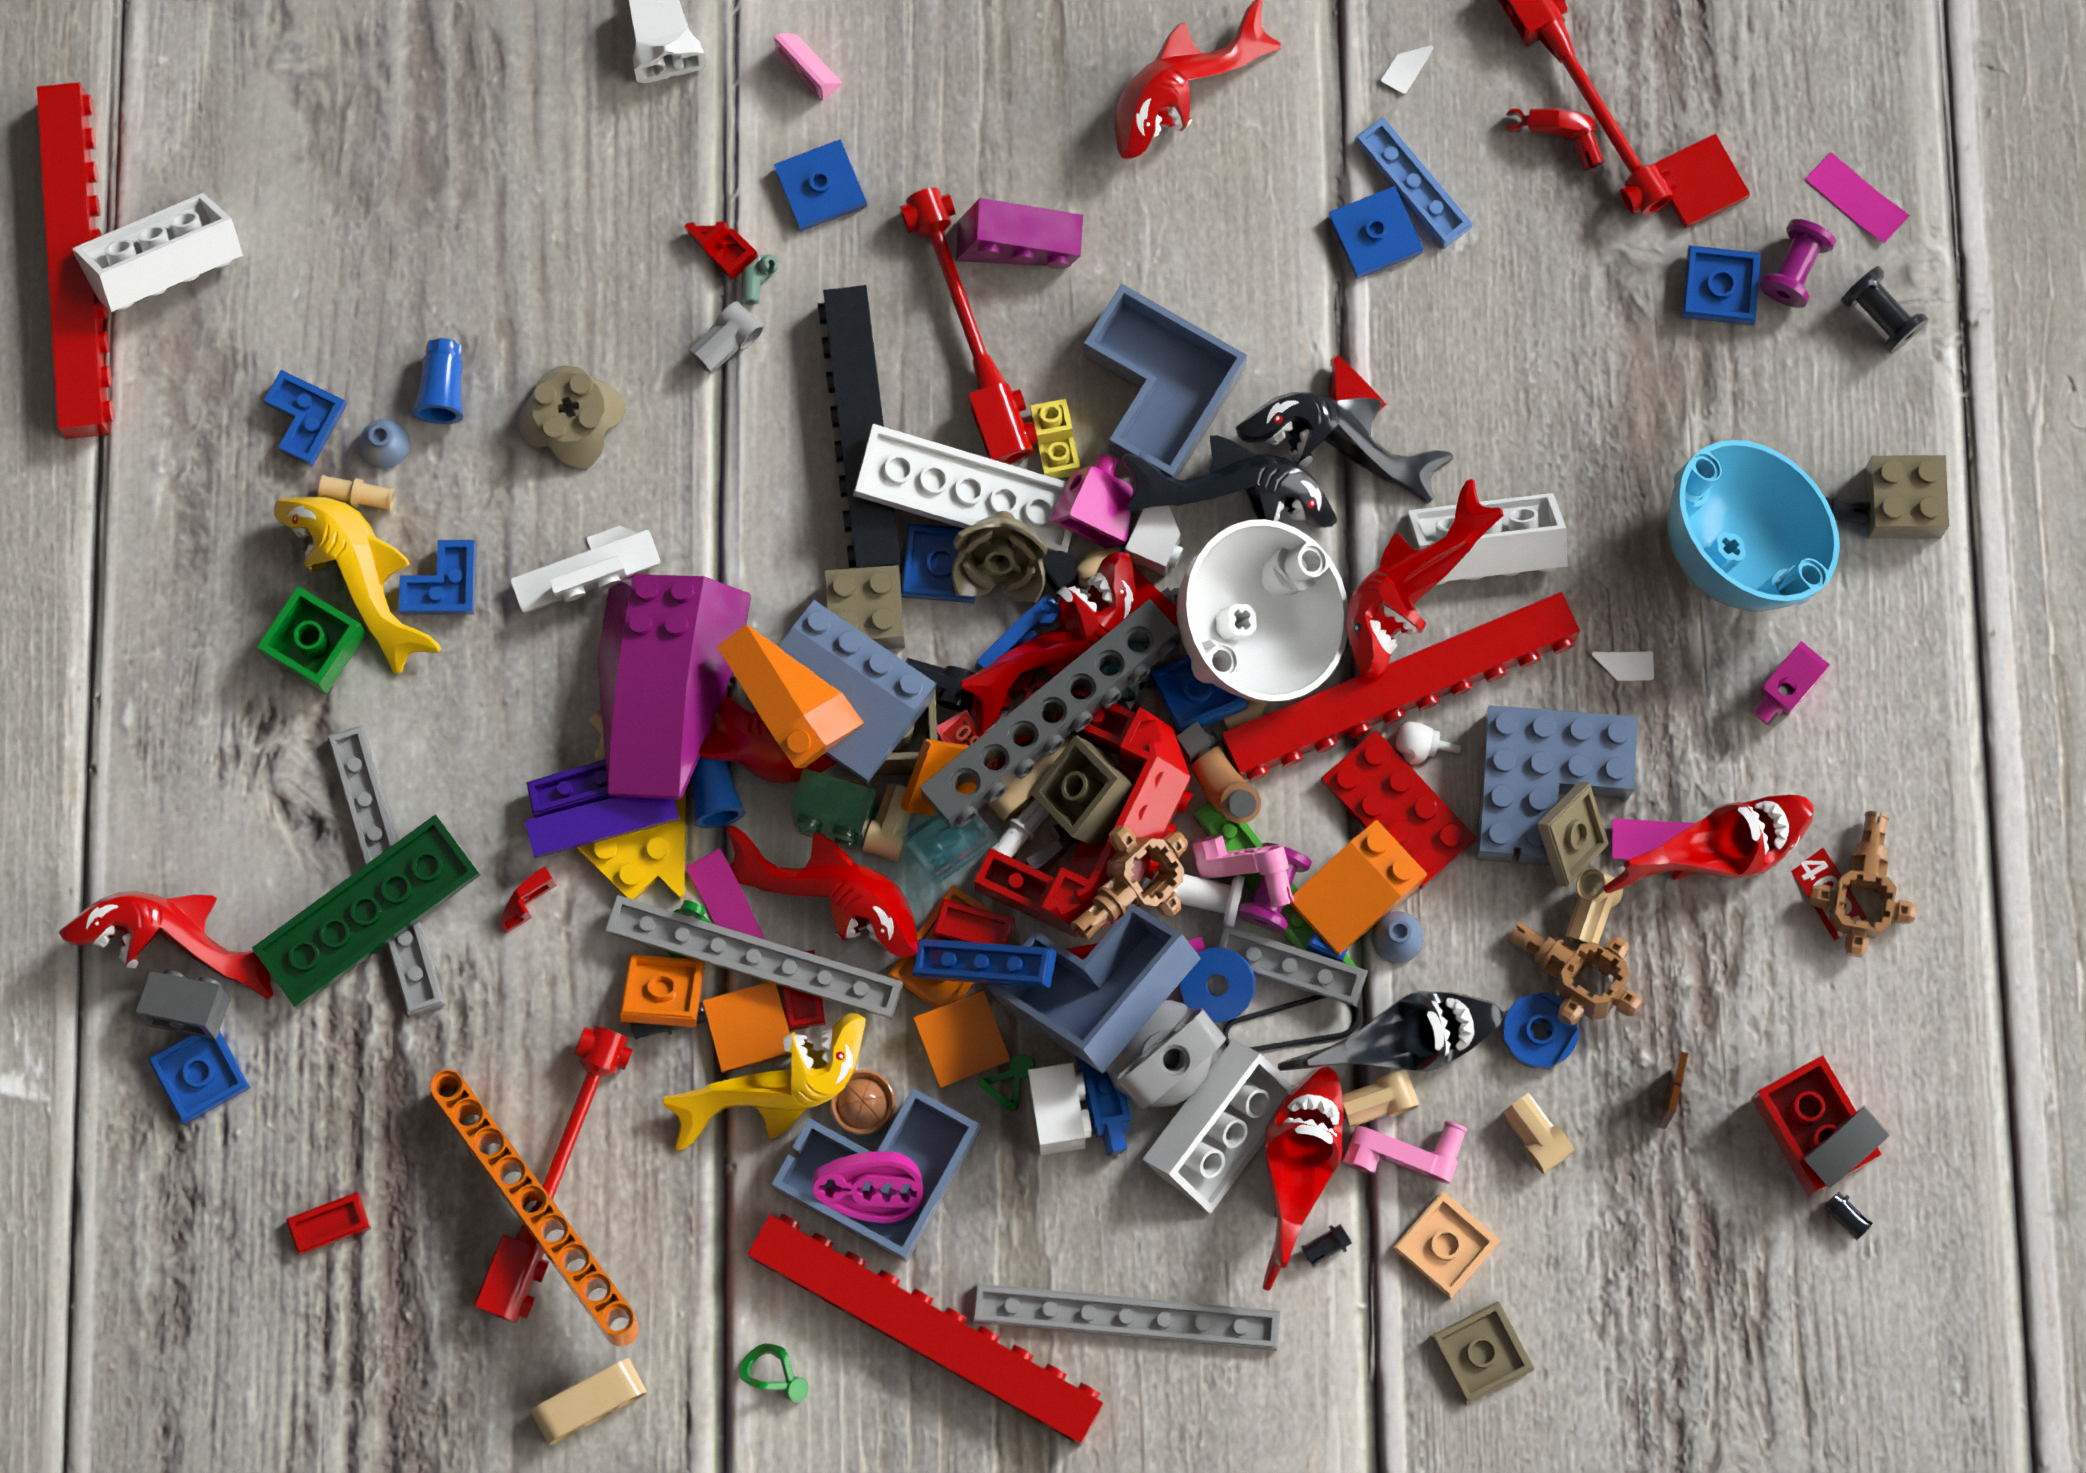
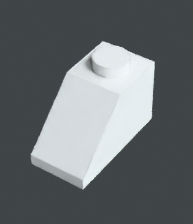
M1169 506L1143 509L1125 548V553L1129 554L1132 563L1163 576L1166 575L1169 566L1177 567L1184 550L1183 547L1179 546L1180 532Z

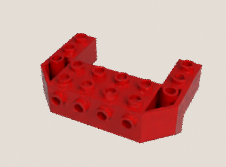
M1079 688L1072 696L1076 699H1086L1092 692ZM1114 704L1109 708H1104L1103 706L1092 715L1093 720L1086 728L1079 732L1074 730L1071 734L1077 735L1118 755V765L1136 782L1113 829L1123 825L1128 827L1136 837L1163 839L1169 833L1176 832L1177 826L1173 825L1174 819L1178 812L1185 814L1193 797V793L1188 792L1191 776L1174 730L1140 707L1137 713L1118 704ZM1056 713L1055 723L1061 720L1063 717L1062 713ZM1109 834L1098 848L1081 841L1068 868L1061 867L1057 877L1053 878L990 848L974 880V887L976 891L1071 936L1078 937L1075 932L1079 928L1072 930L1070 924L1093 905L1092 900L1097 895V889L1109 880L1106 874L1107 862L1118 851H1115L1110 843ZM1148 853L1139 860H1134L1135 866L1131 869L1134 873L1131 879L1137 881L1141 888L1146 878L1153 880L1157 873L1156 868L1159 866L1158 862H1153ZM1116 918L1113 922L1107 921L1100 929L1114 925L1120 918Z

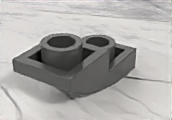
M1864 1105L1837 1126L1834 1133L1804 1156V1160L1822 1181L1831 1188L1870 1155L1890 1134Z

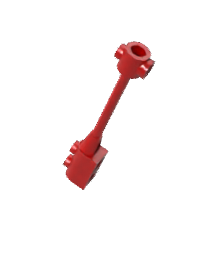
M1498 0L1526 47L1540 40L1560 63H1563L1624 162L1630 174L1624 183L1625 187L1620 189V195L1627 210L1633 215L1639 211L1643 215H1650L1670 203L1674 198L1672 190L1677 188L1672 173L1668 169L1659 172L1656 165L1641 164L1575 57V51L1564 24L1565 18L1563 14L1568 12L1565 1Z
M936 187L919 190L907 197L905 200L906 204L900 206V211L908 233L916 231L918 236L930 237L971 350L973 369L979 390L968 393L969 406L989 459L1009 465L1019 462L1033 454L1032 445L1038 443L1037 434L1032 422L1024 424L1020 412L1026 410L1021 390L1012 391L1010 384L1006 383L994 361L987 354L944 236V231L951 225L949 216L956 214L950 194L942 196L940 190Z
M593 1026L592 1029L584 1027L574 1055L581 1057L579 1061L587 1071V1074L542 1185L552 1200L560 1184L601 1077L615 1075L617 1068L625 1070L633 1050L626 1047L627 1037L600 1026ZM536 1201L535 1206H532L529 1212L539 1210L543 1202ZM523 1224L516 1238L505 1234L501 1236L473 1306L475 1309L513 1323H517L520 1316L528 1318L535 1297L528 1295L534 1280L542 1282L549 1265V1261L542 1259L544 1252Z

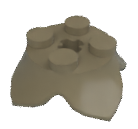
M558 366L541 377L534 394L524 404L519 416L518 434L531 446L537 448L550 447L556 457L564 464L577 469L587 470L595 463L603 451L605 432L616 427L622 421L626 411V402L613 386L588 376L584 370L573 366ZM567 406L579 408L574 410L575 416L567 418L566 413L561 412Z
M999 511L994 516L977 521L973 526L965 528L955 536L953 545L956 550H959L952 569V581L956 596L979 597L988 594L996 587H1000L1008 597L1016 601L1037 604L1045 586V569L1042 558L1046 557L1047 548L1029 526L1015 519L1010 512Z

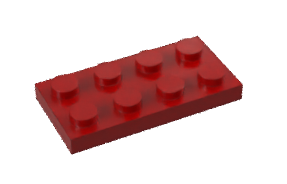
M1377 730L1321 778V782L1365 829L1375 820H1378L1428 874L1419 886L1420 889H1423L1477 840V837Z

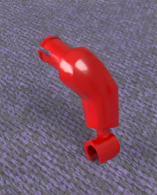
M1514 108L1506 113V116L1515 115L1521 119V123L1517 126H1505L1506 130L1511 133H1518L1524 126H1528L1531 133L1553 134L1566 140L1569 139L1570 142L1574 141L1584 170L1597 167L1596 164L1602 165L1606 162L1594 135L1597 131V124L1589 115L1560 108L1530 109L1529 115H1524L1520 109Z

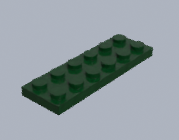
M435 814L261 940L252 949L293 1006L298 1009L481 875Z

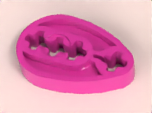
M866 1152L838 1158L817 1168L812 1176L813 1194L816 1199L841 1214L868 1222L894 1223L901 1221L916 1211L923 1197L922 1176L918 1166L907 1156L896 1152ZM832 1179L835 1181L832 1184V1188H824L827 1180ZM865 1182L873 1183V1185L870 1186L869 1191L862 1190V1187L865 1186ZM885 1183L892 1184L888 1193L881 1192ZM904 1184L911 1186V1188H908L907 1193H900Z

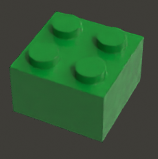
M297 586L257 648L265 659L327 695L366 636V632L358 621Z

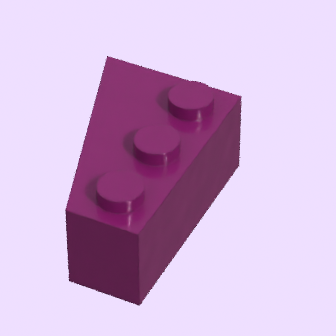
M979 198L958 220L956 261L1043 265L1053 269L1068 268L1081 256L1083 215Z

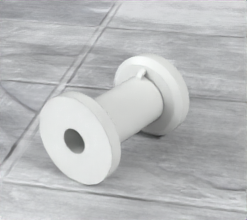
M1184 874L1183 882L1174 891L1181 904L1225 914L1224 923L1226 926L1234 927L1245 876L1237 875L1233 877L1232 885Z

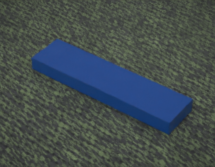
M919 939L918 953L915 957L912 975L920 979L1050 988L1057 951L1045 947Z

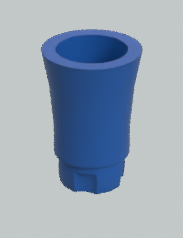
M438 338L427 342L418 394L412 414L417 419L432 424H454L463 420V361L461 360V344L447 338Z
M700 757L690 778L694 801L695 825L699 828H716L738 821L745 816L746 811L737 794L728 762Z

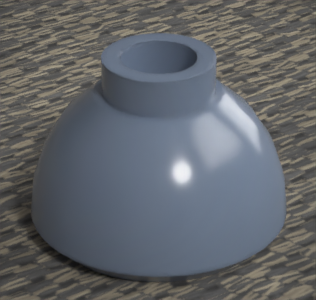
M390 419L375 420L369 423L360 434V454L366 463L378 469L395 467L406 458L409 452V436L406 430L396 421Z
M1393 911L1385 915L1373 927L1371 940L1375 951L1381 958L1392 963H1404L1412 960L1420 952L1423 946L1424 935L1422 927L1415 917L1406 912Z

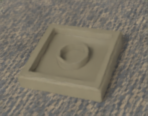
M1579 781L1537 823L1557 885L1568 886L1609 844L1591 785L1587 782Z
M1499 1301L1430 1336L1466 1405L1535 1370Z

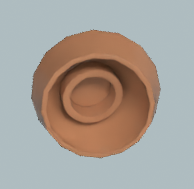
M855 1070L846 1087L830 1100V1111L835 1122L845 1131L856 1135H868L881 1130L891 1120L895 1109V1094L890 1083L882 1075L870 1070Z

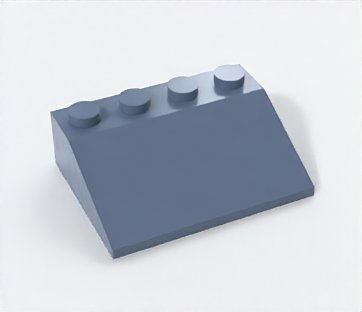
M816 600L805 610L779 646L796 661L805 665L814 674L841 691L865 723L824 754L868 783L932 702L937 683ZM746 695V698H745V699H746L747 701H749L750 703H752V702L750 701L749 697Z

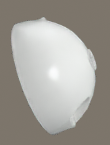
M1265 519L1248 520L1234 524L1219 532L1204 544L1193 557L1180 585L1176 613L1178 630L1183 646L1192 660L1191 667L1194 676L1203 683H1213L1215 686L1247 700L1260 702L1290 700L1304 696L1316 689L1331 675L1338 665L1348 637V599L1342 579L1334 563L1311 537L1297 528L1282 522ZM1301 558L1306 562V569L1302 565Z

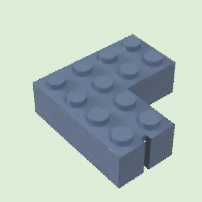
M1122 283L1084 342L1085 358L1140 389L1109 439V453L1121 460L1123 455L1126 454L1141 457L1165 476L1178 479L1245 371L1247 355Z
M1489 705L1484 720L1476 860L1510 863L1514 854V848H1521L1517 856V863L1551 866L1537 823L1558 803L1559 794H1567L1579 781L1590 783L1595 797L1629 799L1634 791L1638 717Z
M1133 903L1126 910L1127 913L1120 917L1084 960L1036 930L1022 946L1045 947L1057 951L1050 988L989 984L987 986L1006 1011L1101 1073H1104L1201 959L1182 933Z
M914 1088L911 1089L877 1152L903 1154L915 1162L921 1172L923 1183L922 1201L914 1213L898 1222L876 1223L848 1217L816 1199L813 1194L812 1176L817 1168L838 1158L871 1151L808 1118L792 1147L794 1154L800 1157L798 1163L794 1157L788 1154L771 1185L774 1191L907 1263L978 1136L980 1125ZM832 1179L827 1180L824 1188H832V1184L835 1181ZM865 1182V1186L862 1187V1190L869 1191L870 1186L873 1185V1183ZM885 1183L881 1192L888 1193L892 1184ZM904 1184L900 1193H907L908 1188H911V1186Z

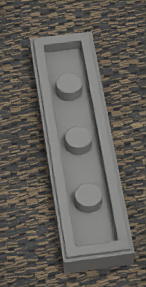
M1226 925L1223 927L1217 947L1229 948L1240 954L1249 962L1253 973L1355 1007H1357L1368 973L1367 970Z

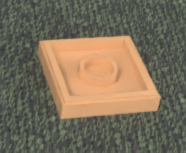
M1442 1191L1392 1250L1451 1299L1499 1244L1500 1240Z

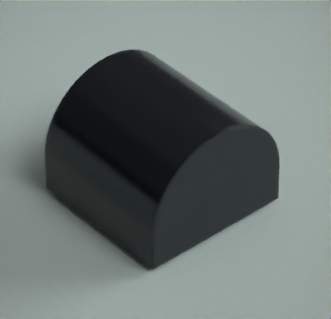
M1053 551L1048 553L1045 558H1042L1045 579L1055 593L1061 587L1075 586L1077 567L1071 555L1063 551Z

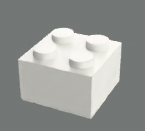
M1073 1063L1029 1069V1087L1040 1156L1085 1149V1138L1092 1137L1088 1109L1081 1110L1080 1101L1086 1100L1082 1072L1075 1073Z

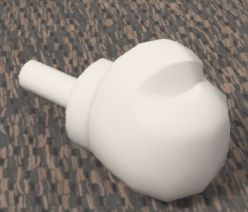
M1416 722L1404 723L1399 727L1396 735V750L1403 755V759L1409 764H1420L1425 761L1427 756L1435 757L1437 749L1457 754L1461 750V745L1441 741L1440 731H1435L1433 728Z

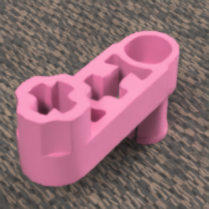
M1213 834L1191 841L1199 878L1208 879L1259 872L1260 875H1264L1271 907L1294 902L1286 873L1289 865L1284 845L1226 851L1221 834Z
M1445 1121L1435 1150L1428 1152L1372 1129L1356 1126L1343 1158V1163L1356 1170L1374 1174L1379 1160L1382 1159L1436 1181L1451 1184L1459 1163L1456 1157L1468 1129L1460 1124Z

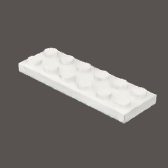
M872 425L853 496L964 529L973 526L977 521L994 516L999 511H1007L1013 514L1015 519L1020 520L1031 528L1034 534L1044 542L1047 553L1053 551L1067 553L1072 535L1071 531L1050 522L1051 516L1067 484L1066 481L879 425Z

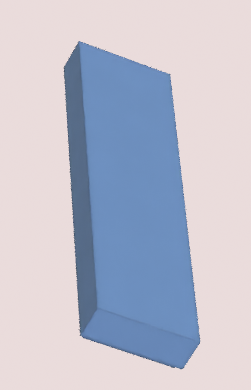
M1384 117L1377 120L1355 137V144L1391 187H1396L1401 199L1443 249L1472 229V222Z

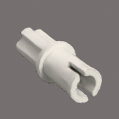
M1033 798L1016 819L1012 818L1009 821V828L990 848L1012 858L1027 840L1031 841L1034 838L1033 832L1050 813Z

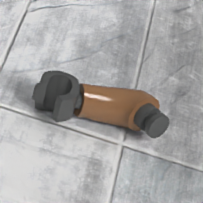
M1196 721L1179 734L1175 728L1174 733L1186 766L1196 760L1191 765V768L1204 794L1215 810L1223 818L1234 823H1247L1253 820L1261 808L1260 795L1238 773L1220 746L1213 748L1221 741L1209 725L1202 728Z

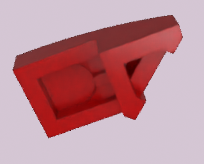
M688 222L684 225L688 234L731 280L759 257L756 250L734 229H728L726 222H716V225L696 226L695 222Z
M1334 355L1330 359L1332 386L1329 388V398H1333L1336 401L1354 398L1378 399L1382 402L1379 411L1387 405L1371 386L1339 355Z
M545 866L522 882L513 892L499 921L504 934L532 918L525 907L526 904L557 886Z

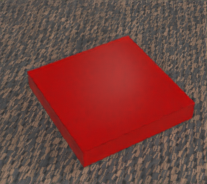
M1716 133L1652 164L1656 165L1659 172L1668 169L1672 173L1677 188L1672 190L1674 198L1670 203L1685 229L1748 199L1750 196V192Z

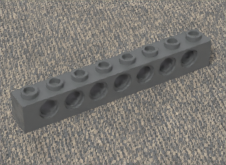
M1151 599L1147 600L920 786L923 799L951 831L958 825L961 827L966 826L977 816V810L988 801L990 803L997 801L1006 792V786L1016 778L1022 779L1030 774L1035 768L1037 760L1045 754L1049 756L1058 751L1065 742L1064 738L1074 730L1079 732L1086 728L1093 720L1092 715L1103 706L1104 708H1109L1120 699L1121 691L1131 683L1136 685L1143 681L1151 671L1149 668L1160 659L1166 661L1177 652L1179 649L1178 645L1181 643L1179 630ZM1137 641H1143L1149 645L1143 652H1134L1130 649V646ZM1110 664L1121 668L1113 676L1101 673L1102 669ZM1079 688H1087L1092 691L1091 695L1086 699H1076L1072 696ZM1052 711L1063 714L1061 720L1056 723H1048L1044 720V717ZM1022 735L1034 737V741L1029 746L1021 747L1015 744L1017 738ZM992 759H1003L1005 765L999 770L994 771L986 767ZM965 782H973L977 785L976 789L970 794H961L957 791L959 786Z

